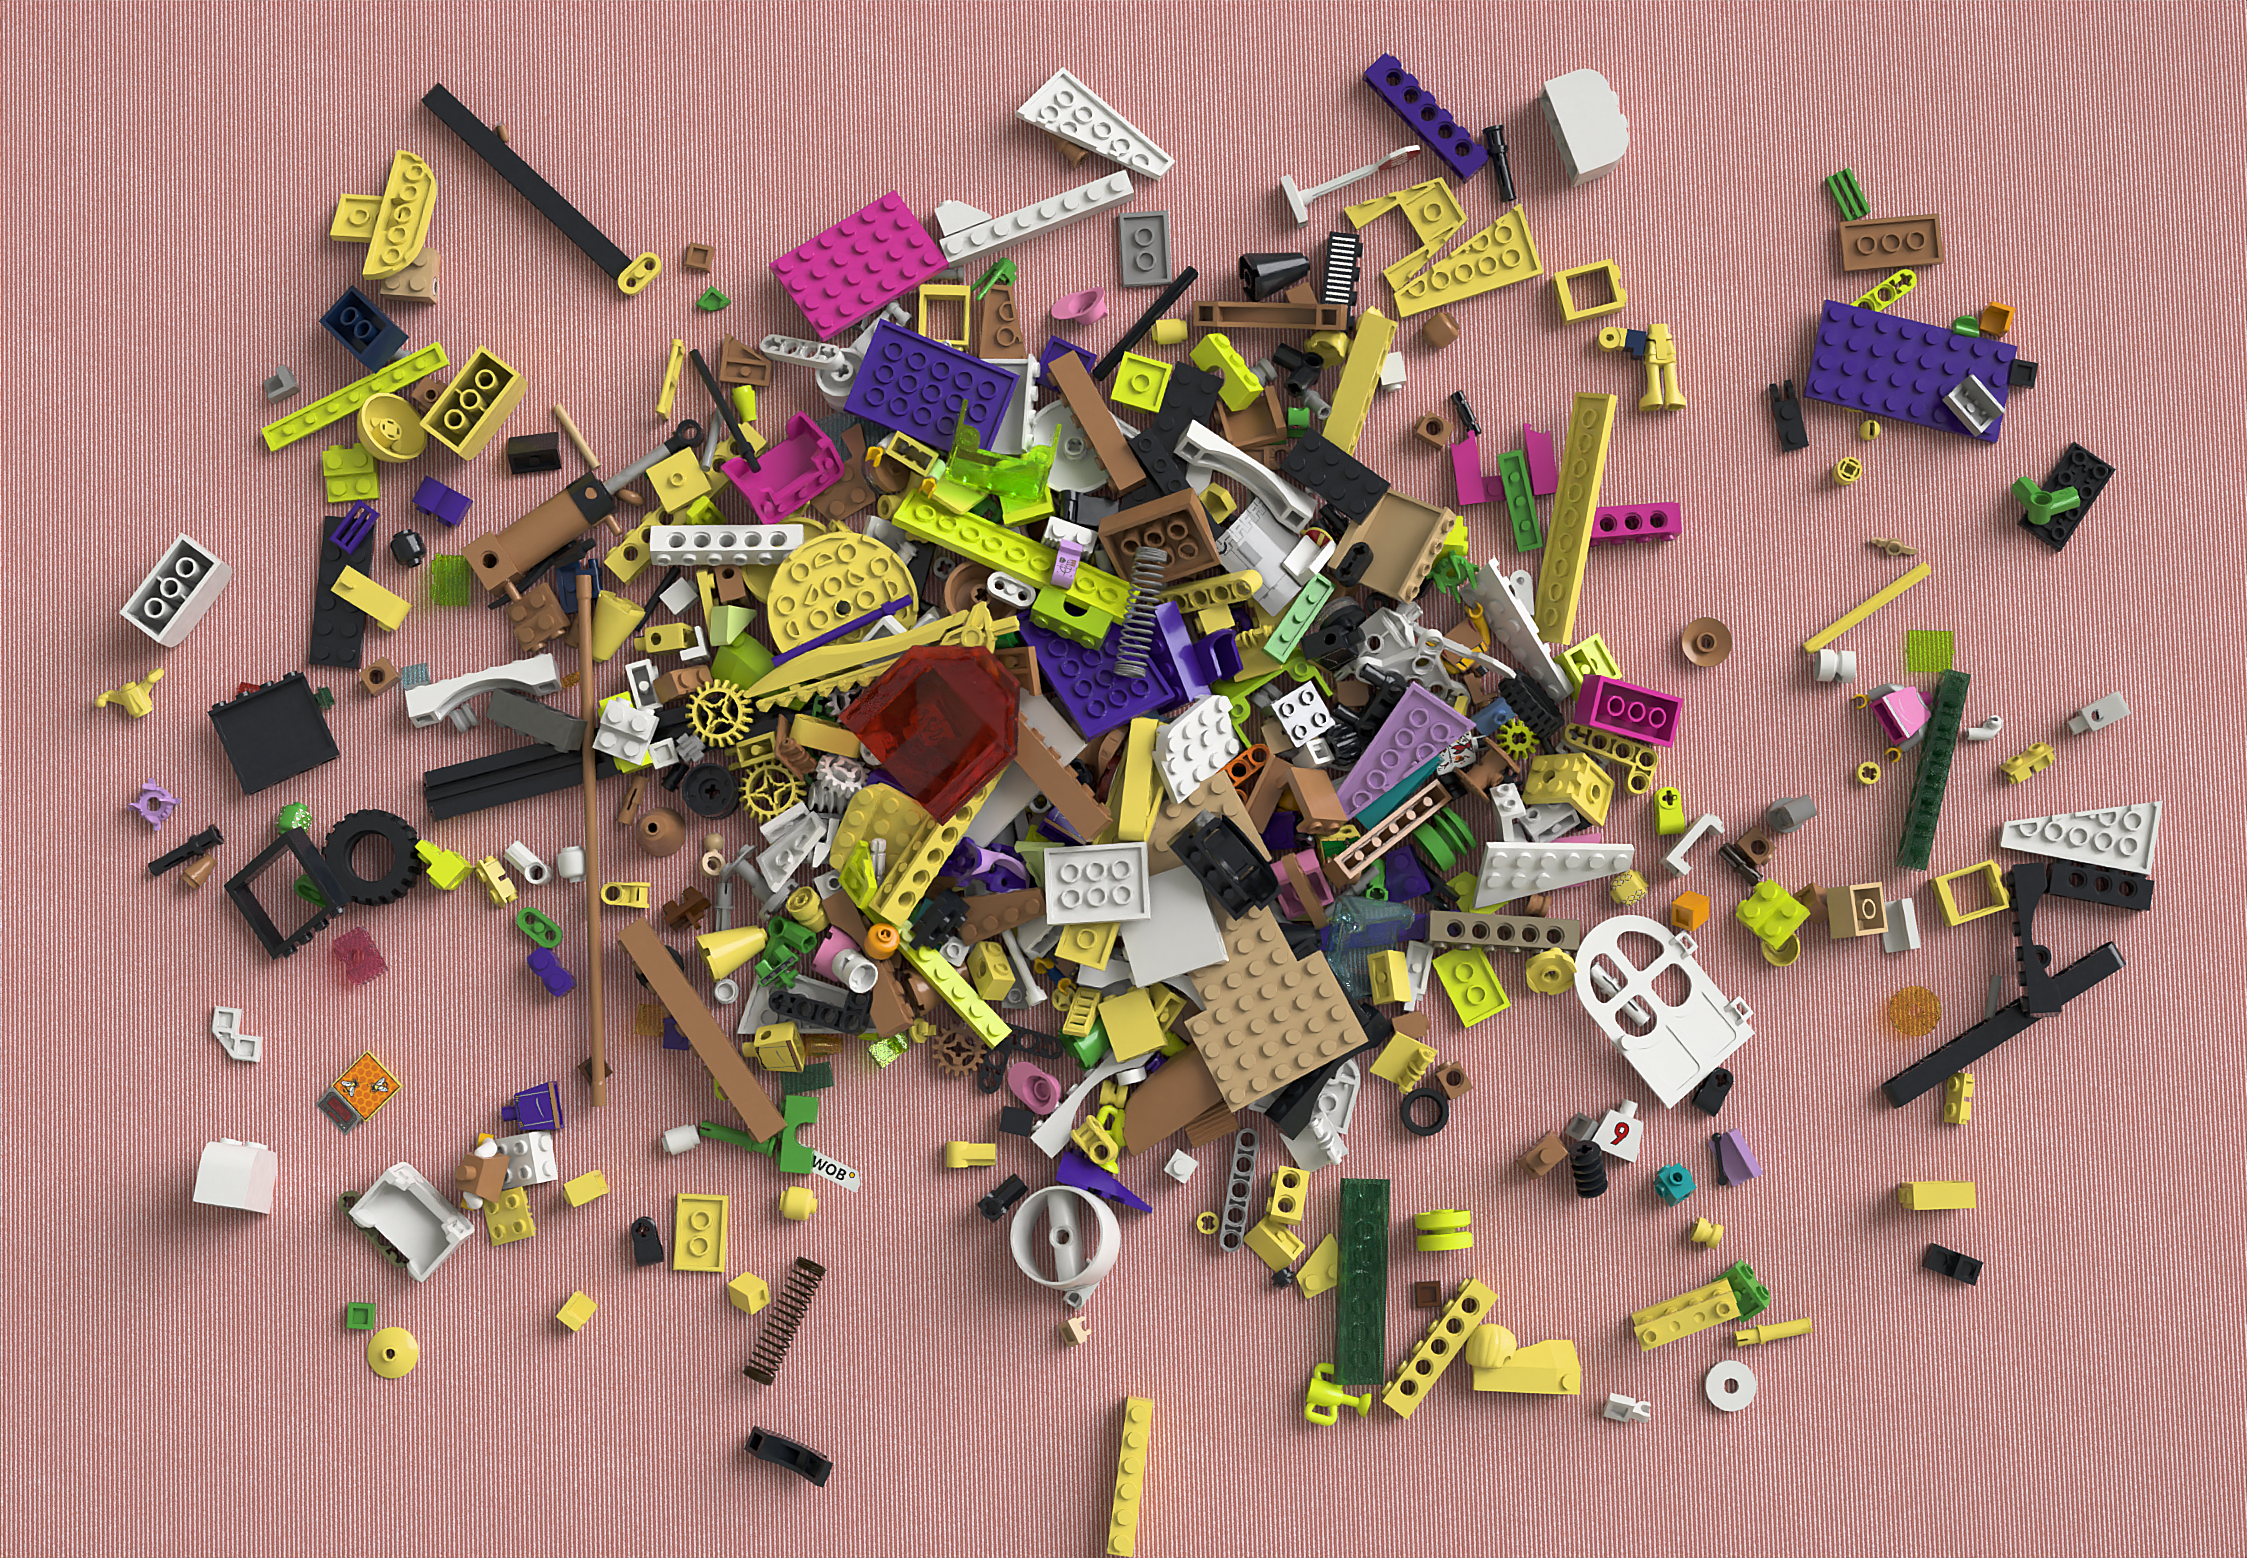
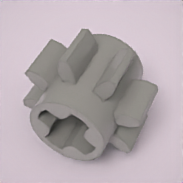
M684 733L676 740L680 745L675 750L686 763L691 760L697 763L705 757L701 751L706 746L696 734H692L689 737Z

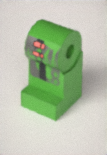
M1309 407L1287 408L1285 413L1287 438L1301 439L1308 430Z

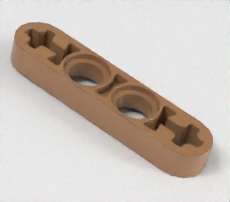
M1292 852L1282 856L1281 860L1284 869L1315 928L1319 930L1329 926L1326 912L1295 853Z

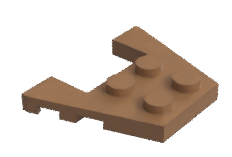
M858 423L841 433L844 442L853 456L843 463L845 470L842 477L809 500L829 521L833 519L836 522L837 520L842 522L878 500L875 481L869 469V460L865 462L868 446L865 442V431L862 423Z

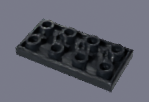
M2072 442L2040 490L2052 493L2073 486L2078 491L2079 507L2051 515L2050 521L2042 525L2029 521L2028 510H2026L2017 525L2060 552L2116 469L2076 442Z

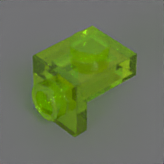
M901 1032L890 1039L879 1038L866 1050L878 1067L883 1069L910 1048L907 1045L908 1040L906 1036Z

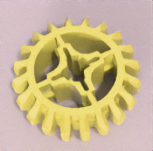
M715 679L714 687L709 681H706V691L698 686L696 690L699 696L690 695V698L695 701L694 705L686 704V708L692 709V713L685 714V717L693 718V722H690L687 726L688 728L697 727L693 735L699 736L702 734L700 740L705 743L709 739V746L715 747L717 740L719 747H725L726 740L729 745H734L735 740L733 736L738 740H742L743 735L740 731H750L745 726V722L753 723L752 718H747V713H754V709L746 708V705L750 704L752 700L749 698L743 700V694L746 690H741L737 693L739 685L734 683L730 688L729 680H724L721 686V681ZM715 693H726L725 698H721L717 704L706 701ZM733 699L738 707V719L731 713V706L733 704L731 701ZM722 706L721 712L727 718L718 717V714L712 708L721 709ZM702 707L709 715L708 722L706 723L707 727H705L702 721ZM724 722L734 726L726 733H713L715 728H718Z
M772 760L771 765L768 762H763L762 767L754 764L753 767L756 769L754 772L749 769L745 771L750 776L749 779L741 778L740 780L746 784V787H739L738 791L746 795L741 796L739 801L741 803L748 802L744 805L743 810L745 812L752 810L749 817L754 819L758 816L760 824H763L766 818L767 822L771 821L803 801L799 799V796L807 795L805 790H799V788L806 786V782L798 781L799 779L782 762L778 766V760ZM772 772L785 774L791 783H776ZM764 776L763 786L754 792L756 783ZM772 785L778 789L774 792L773 797L768 794V792H771ZM792 791L789 801L781 808L782 797ZM755 800H769L773 811L760 809Z

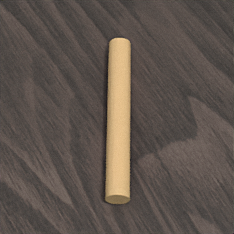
M557 404L553 407L554 412L593 471L598 469L601 464L562 404Z

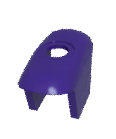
M1222 628L1216 630L1193 644L1207 685H1210L1220 677L1223 681L1229 680L1243 671V665L1235 643L1237 633L1233 629Z

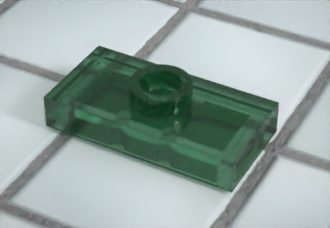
M830 1061L806 1065L803 1068V1072L780 1071L784 1095L835 1086Z

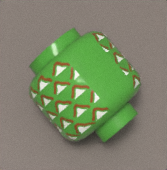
M298 802L282 806L275 822V827L279 830L278 834L281 836L286 831L300 826L307 834L313 820L312 815L307 811L308 807Z

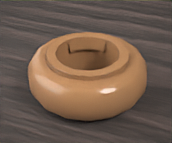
M625 488L615 493V497L618 500L636 507L643 506L645 502L641 494Z

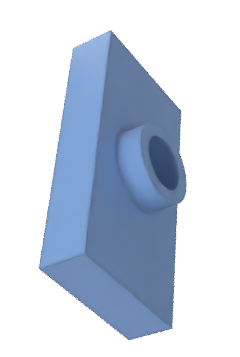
M1501 696L1472 716L1470 720L1477 724L1475 727L1482 735L1487 737L1517 714L1511 710V707L1507 705L1505 699Z

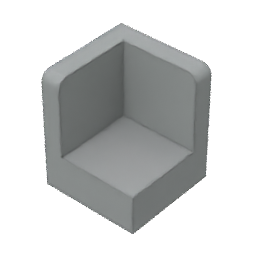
M284 364L275 368L277 375L263 382L268 392L267 398L273 404H277L301 391L291 369Z

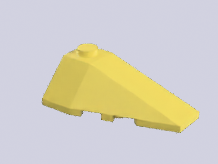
M1546 1339L1537 1344L1517 1349L1512 1359H1509V1356H1507L1503 1361L1502 1367L1499 1369L1473 1366L1472 1390L1580 1395L1581 1368L1572 1340Z

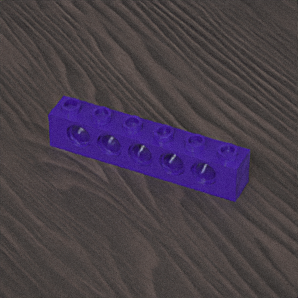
M1385 52L1364 72L1363 80L1447 167L1466 184L1487 164L1489 157L1487 156L1486 149L1479 143L1476 145L1470 139L1469 132L1463 126L1458 127L1452 121L1453 116L1445 108L1441 109L1435 103V97L1429 91L1424 92L1418 86L1419 82L1411 73L1407 74L1401 68L1400 61L1392 55L1390 57ZM1394 77L1398 79L1399 84L1391 86L1386 80ZM1413 95L1416 98V102L1412 104L1407 103L1403 97ZM1428 112L1432 114L1434 119L1425 121L1421 118V114ZM1440 130H1447L1451 137L1443 139L1438 135V132ZM1459 147L1465 148L1468 155L1461 157L1456 154L1455 149Z

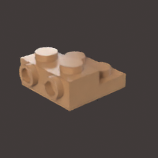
M548 583L540 584L524 595L520 602L513 603L505 608L507 615L516 628L513 630V633L524 652H533L535 654L547 647L545 643L551 639L554 641L566 634L565 630L572 626Z

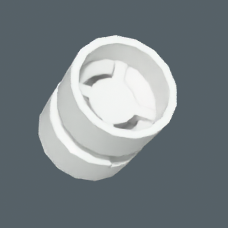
M1817 650L1814 666L1816 681L1831 682L1835 678L1840 683H1853L1856 673L1855 651L1840 650L1835 654L1834 650Z
M852 948L844 949L835 956L832 962L833 974L854 992L864 993L870 990L877 981V968L857 950Z

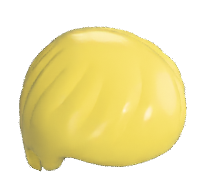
M1492 1323L1479 1325L1468 1338L1465 1359L1468 1364L1474 1367L1499 1369L1502 1367L1503 1361L1507 1356H1509V1359H1512L1517 1347L1516 1339L1507 1328Z

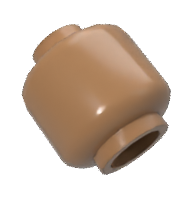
M1438 312L1424 323L1423 330L1425 334L1422 337L1431 348L1435 345L1439 349H1444L1458 338L1460 326L1449 312L1447 314Z

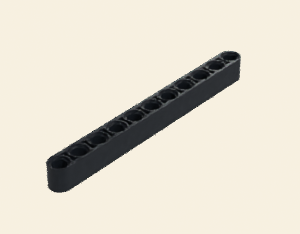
M439 82L421 99L438 118L611 278L616 281L620 274L632 263L618 247Z
M2110 941L2050 977L2059 986L2061 1006L2126 965V961L2114 942ZM2020 996L1998 1010L1992 1019L1988 1017L1887 1080L1880 1087L1893 1108H1900L2042 1018L2027 1019L2026 1011L2022 1012Z

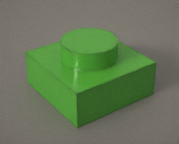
M349 1302L347 1328L373 1330L376 1303Z

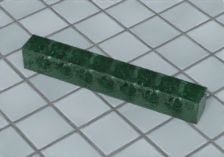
M1944 669L1939 672L1930 710L1931 717L1927 723L1895 867L1915 872L1927 870L1971 674L1950 669Z

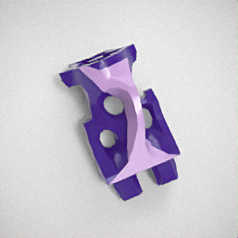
M963 837L960 843L954 847L953 852L948 856L937 875L939 877L956 878L958 887L968 886L972 880L977 879L986 884L987 891L994 893H1006L1013 890L1037 887L1035 881L1030 880L1031 874L1025 866V859L1020 852L1017 853L1015 851V847L990 843L989 848H991V851L975 844L970 837ZM992 863H993V864L995 865V867H993V868L989 871V869H990V867H991V865H992ZM1002 879H1004L1006 883L1004 887L1001 884Z

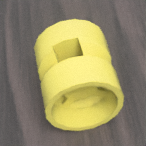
M801 887L788 898L786 902L787 910L798 920L800 925L810 931L818 933L830 923L821 902L822 900L811 887Z

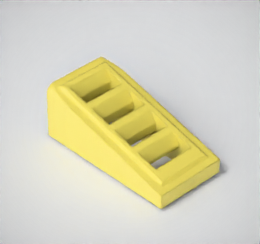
M1085 987L1077 989L1062 1029L1063 1034L1087 1038L1100 1012L1097 1005L1103 1003L1100 990Z

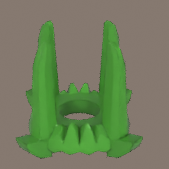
M1455 550L1448 551V556L1441 559L1435 568L1430 570L1426 579L1433 578L1438 590L1442 594H1446L1445 588L1449 587L1450 595H1453L1456 602L1461 604L1457 586L1463 585L1464 581H1467L1468 578L1473 590L1477 588V580L1474 572H1479V566L1468 563L1464 557L1455 555ZM1453 568L1456 575L1453 577L1446 576V572Z

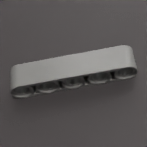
M1251 1128L1241 1129L1237 1133L1219 1235V1243L1227 1252L1237 1251L1243 1242L1259 1146L1258 1133ZM1245 1132H1250L1255 1137L1254 1143L1249 1147L1243 1146L1240 1141L1241 1135ZM1242 1157L1248 1158L1251 1163L1250 1168L1245 1172L1239 1171L1236 1167L1237 1160ZM1236 1183H1243L1246 1186V1193L1241 1197H1237L1232 1193V1187ZM1232 1208H1238L1242 1211V1217L1237 1222H1232L1228 1219V1212ZM1233 1233L1238 1237V1242L1235 1246L1228 1247L1224 1244L1223 1239L1226 1234Z

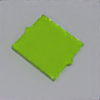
M1908 630V648L1905 650L1908 653V671L1952 673L1953 654H1955L1953 649V631Z

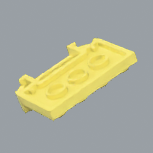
M884 783L865 786L852 797L831 845L830 865L841 874L858 840L868 842L871 854L873 853L871 841L874 838H882L886 840V850H884L886 853L885 873H882L885 880L932 808Z

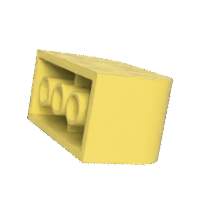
M480 345L419 425L463 459L469 461L484 449L521 401L526 392L528 382L520 373Z

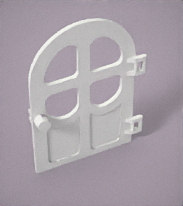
M1623 915L1613 917L1594 927L1579 945V950L1576 952L1574 959L1577 973H1573L1575 990L1582 1006L1611 1040L1612 1046L1618 1049V1053L1626 1058L1665 1107L1670 1109L1755 1034L1746 1022L1754 1012L1740 996H1737L1732 1002L1727 1000L1690 955L1699 946L1684 929L1674 936L1660 923L1643 916ZM1627 931L1646 934L1661 944L1662 954L1643 971H1637L1617 947L1616 942L1620 934ZM1683 937H1685V939L1691 945V947H1689L1688 949L1680 941V939H1682ZM1598 954H1605L1627 981L1625 987L1606 1003H1601L1597 1000L1590 982V965L1593 958ZM1670 964L1678 965L1690 982L1688 997L1678 1007L1666 1005L1651 988V981ZM1635 995L1642 997L1656 1017L1653 1030L1641 1037L1626 1034L1615 1021V1013ZM1738 1003L1746 1011L1744 1015L1735 1007Z

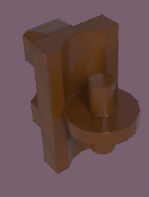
M690 886L682 893L686 900L685 903L678 906L672 900L662 906L665 913L663 919L674 931L681 927L686 930L692 925L696 930L702 928L698 921L705 917L703 911L712 905L701 892Z

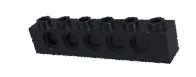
M1149 427L1128 441V445L1139 465L1162 497L1191 488ZM1200 500L1214 541L1216 542L1224 532ZM1224 541V546H1225V548H1224V550H1223L1222 552H1218L1219 555L1225 553L1226 550H1227V544H1226L1225 541Z

